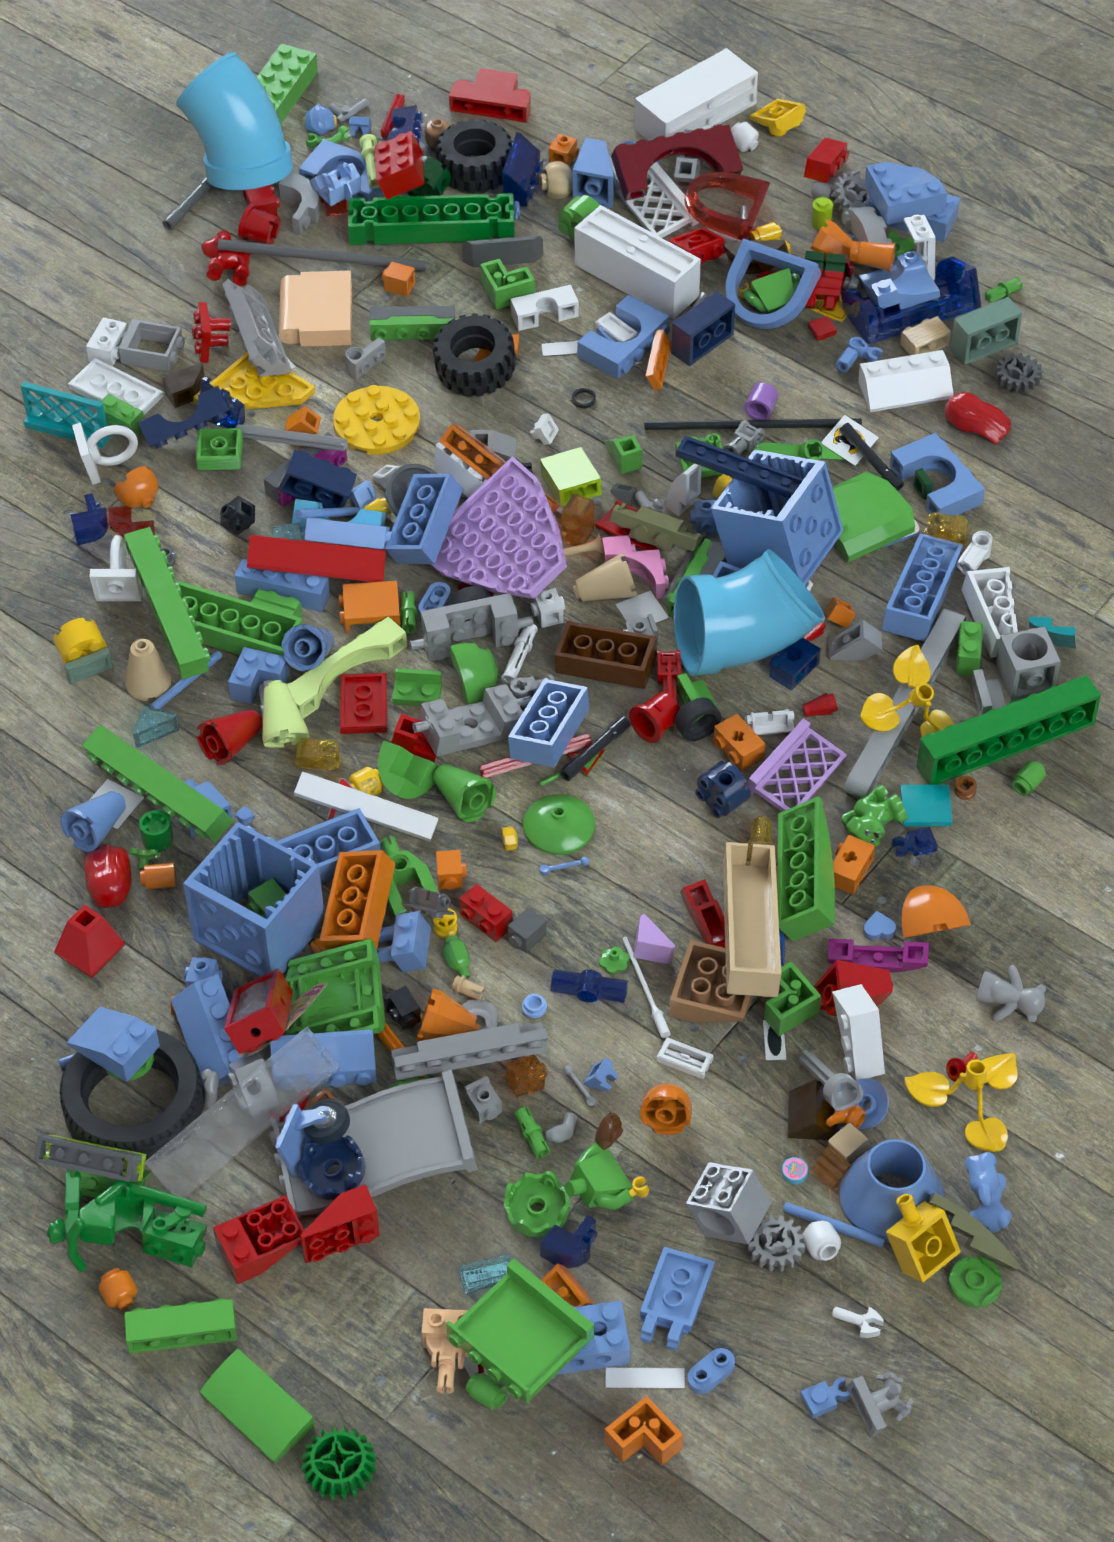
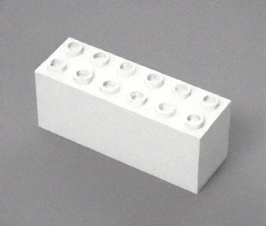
M726 48L635 98L634 130L650 141L659 136H673L678 132H684L685 129L695 130L703 128L704 130L721 124L756 104L758 72Z
M601 205L574 228L575 265L669 315L672 319H675L699 297L700 258Z

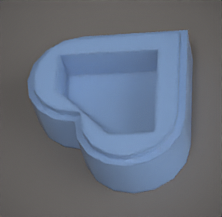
M876 911L865 923L863 934L869 940H878L879 938L890 939L895 935L896 924L888 917Z

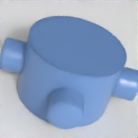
M243 807L238 810L237 814H234V818H238L239 823L247 825L251 823L252 819H255V814H252L248 807Z

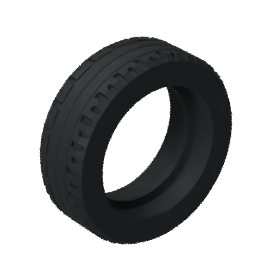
M157 1030L160 1046L154 1052V1061L151 1068L158 1069L173 1079L176 1086V1095L168 1108L154 1119L133 1126H118L96 1118L92 1115L88 1104L89 1096L95 1086L109 1074L105 1068L76 1052L64 1070L59 1089L64 1119L72 1139L147 1154L145 1164L160 1160L179 1149L196 1130L204 1108V1093L200 1071L192 1053L181 1041L175 1039L172 1035Z

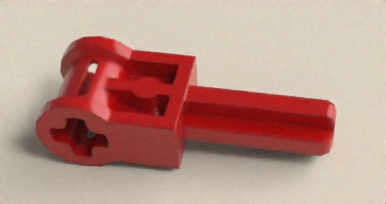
M680 649L676 650V652H661V650H657L658 683H663V692L669 694L677 702V675H681Z

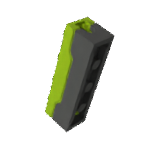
M40 1135L37 1139L33 1162L132 1182L142 1180L147 1154L56 1135ZM47 1144H48V1150H47V1152L45 1153V1148H46V1146H47Z

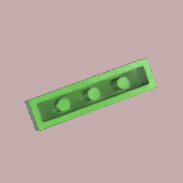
M218 1298L211 1302L203 1303L193 1301L186 1305H163L155 1309L137 1308L130 1312H125L126 1343L129 1354L237 1341L233 1299Z

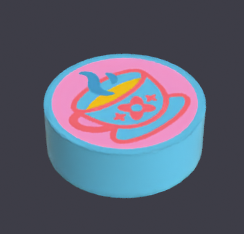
M798 1157L787 1159L782 1166L784 1180L790 1184L804 1182L808 1176L807 1163Z

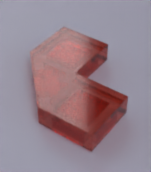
M130 507L109 508L110 530L124 538V534L150 527L153 535H155L154 520L132 522V509Z

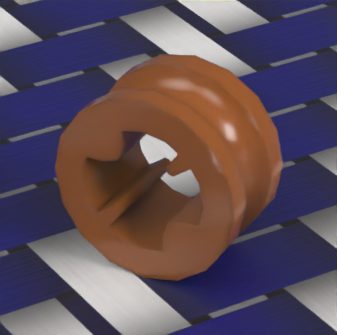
M970 776L959 777L955 783V795L962 800L972 799L976 794L977 788L975 779Z

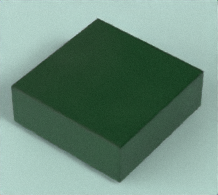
M922 468L915 470L913 486L922 499L926 500L927 494L932 493L933 482Z

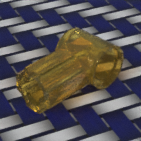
M759 816L752 821L751 840H748L747 861L751 860L753 844L773 845V842H771L773 821L767 816Z

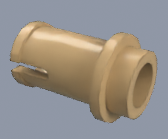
M457 975L451 988L455 990V994L462 993L475 1000H481L483 995L474 992V990L479 993L485 992L484 986L467 980L464 975L462 977Z

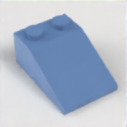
M99 1007L66 1042L69 1047L126 1082L130 1080L160 1046L157 1030L135 1016Z

